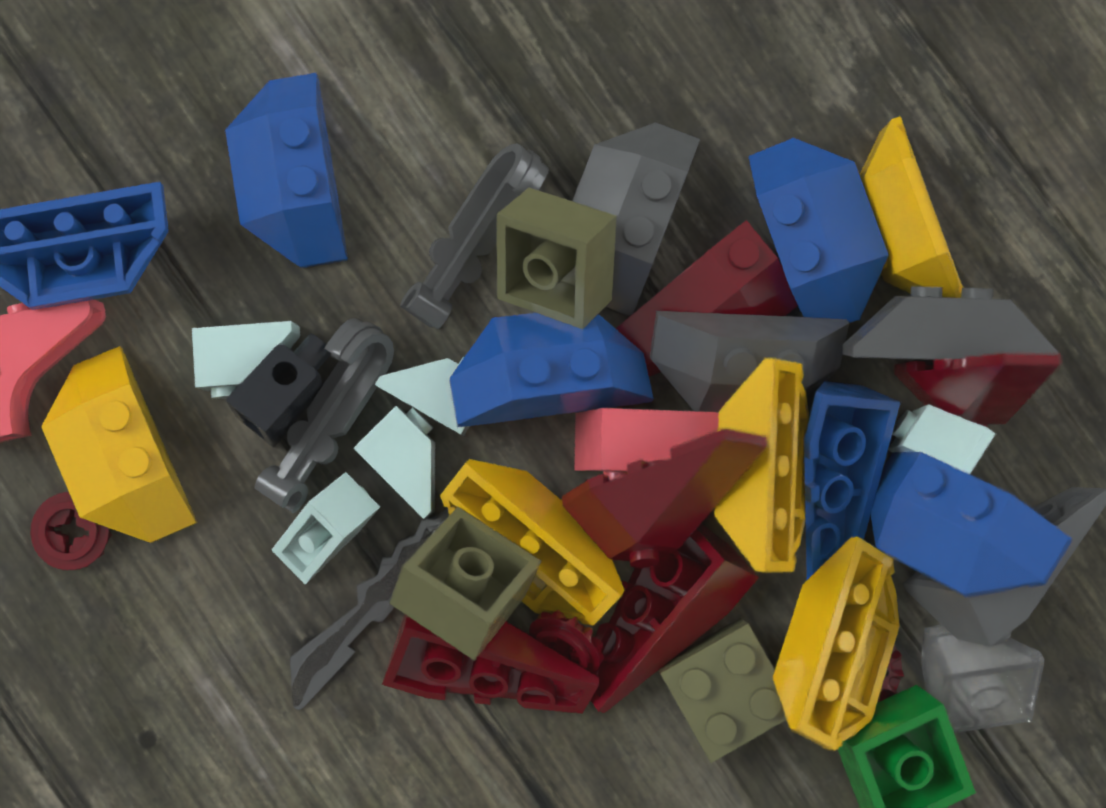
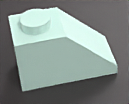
M292 321L192 328L195 388L211 391V398L213 399L227 398L278 344L282 343L290 349L300 337V327Z
M449 358L382 375L375 383L379 388L462 436L466 434L470 427L457 428L449 379L459 364Z
M926 405L915 409L913 412L906 410L895 423L892 435L896 438L888 450L892 453L923 452L970 474L996 433L984 426L931 405Z
M395 406L354 449L425 519L435 511V442L427 435L433 427L413 407L405 413L401 408Z
M345 472L306 504L272 548V551L304 584H307L361 531L380 506L369 496L363 487L358 485Z

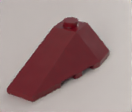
M746 220L620 324L616 330L644 353L648 375L651 377L661 373L650 358L656 311L786 316L798 304L791 292L779 259Z
M997 353L965 356V359H934V365H925V361H911L896 364L895 375L924 406L931 405L988 428V425L1006 424L1061 366V354Z
M727 428L719 429L670 448V459L650 462L642 459L627 464V475L609 481V476L605 474L592 477L562 496L563 507L609 559L630 561V566L634 568L656 566L660 563V558L674 552L683 545L768 447L767 436Z
M702 523L679 549L660 558L658 565L649 568H635L628 582L621 581L625 591L609 623L601 624L595 635V638L603 643L601 652L604 656L599 668L593 673L599 677V686L592 696L591 702L599 712L606 713L727 616L759 578L731 546Z
M404 614L382 685L428 699L446 700L447 693L474 695V703L491 705L492 698L516 699L523 708L583 714L599 686V677L507 621L474 661Z

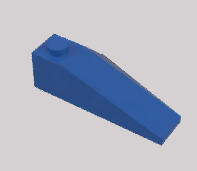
M825 381L815 394L804 438L807 580L851 537H859L863 540L865 537L901 402L863 385Z

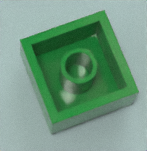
M914 685L878 702L872 720L855 735L844 740L843 745L838 748L860 808H946L976 793L944 704L918 685Z

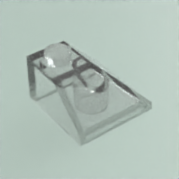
M942 624L924 628L921 662L926 692L944 704L954 733L1032 721L1045 661L1041 652L1010 637L1001 644L988 647L958 640Z

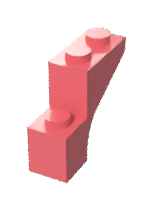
M94 299L32 310L25 304L19 303L7 307L8 314L0 315V442L31 436L28 410L30 397L36 383L47 371L104 323L106 318L104 303Z

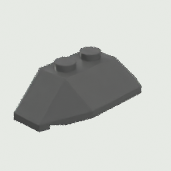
M655 122L594 145L573 202L617 215L612 300L605 308L628 317L634 313L700 139Z
M911 287V297H893L843 344L842 352L843 355L851 357L965 359V356L997 353L1059 354L1011 300L993 299V289L962 288L961 298H942L943 287Z
M656 311L650 358L695 412H719L766 358L802 364L804 376L801 383L806 391L808 400L840 368L843 344L846 342L849 322L847 319Z

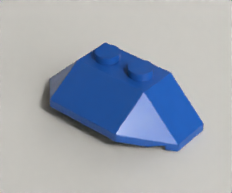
M311 73L269 80L225 129L240 225L300 268L348 261L318 74Z
M796 138L789 139L748 156L758 201L789 287L803 316L809 318L847 319L849 323L860 320L887 262L889 253L856 163Z
M154 182L0 209V287L32 310L131 293L169 232L163 184L161 182Z
M538 313L492 318L449 379L457 428L648 403L654 399L644 353L599 314L584 329Z
M893 452L883 467L870 513L875 545L878 550L966 598L1004 592L1027 585L1029 587L1045 585L1072 542L1070 536L1012 494L923 452Z

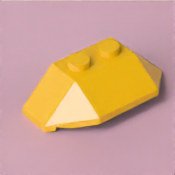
M900 116L891 119L880 131L860 173L889 253L881 273L883 280L910 294L911 287H943L942 298H961L962 288L964 287L959 279L909 143L902 118Z
M116 347L75 364L41 428L79 517L149 543L196 524V518L122 347Z
M775 358L764 359L719 411L717 430L727 428L767 436L768 447L716 505L714 515L755 571L794 572L796 564L794 554L800 546L805 525L804 438L809 422L806 391L801 383L804 376L802 364Z
M469 459L441 493L440 497L444 507H448L449 516L457 507H460L541 560V564L528 592L522 600L535 613L540 614L544 611L552 614L559 610L567 618L572 619L576 616L582 624L594 626L624 593L625 590L613 560L605 555L563 507L562 500L528 471Z
M851 537L802 585L772 677L790 729L818 745L834 751L843 745L844 740L855 735L872 720L900 627L897 593L891 577L895 573L894 561L891 557L859 537Z

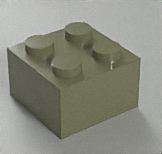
M532 188L526 189L497 213V299L584 329L612 300L617 215Z
M457 507L402 567L390 604L475 661L525 598L541 564V560L460 507Z
M741 618L683 650L658 670L710 763L787 720L772 678L775 669L750 625Z

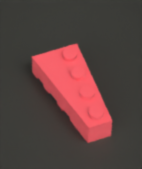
M600 408L575 413L574 471H603V474L609 476V481L627 475V464L642 459L650 462L670 459V448L717 431L719 412Z

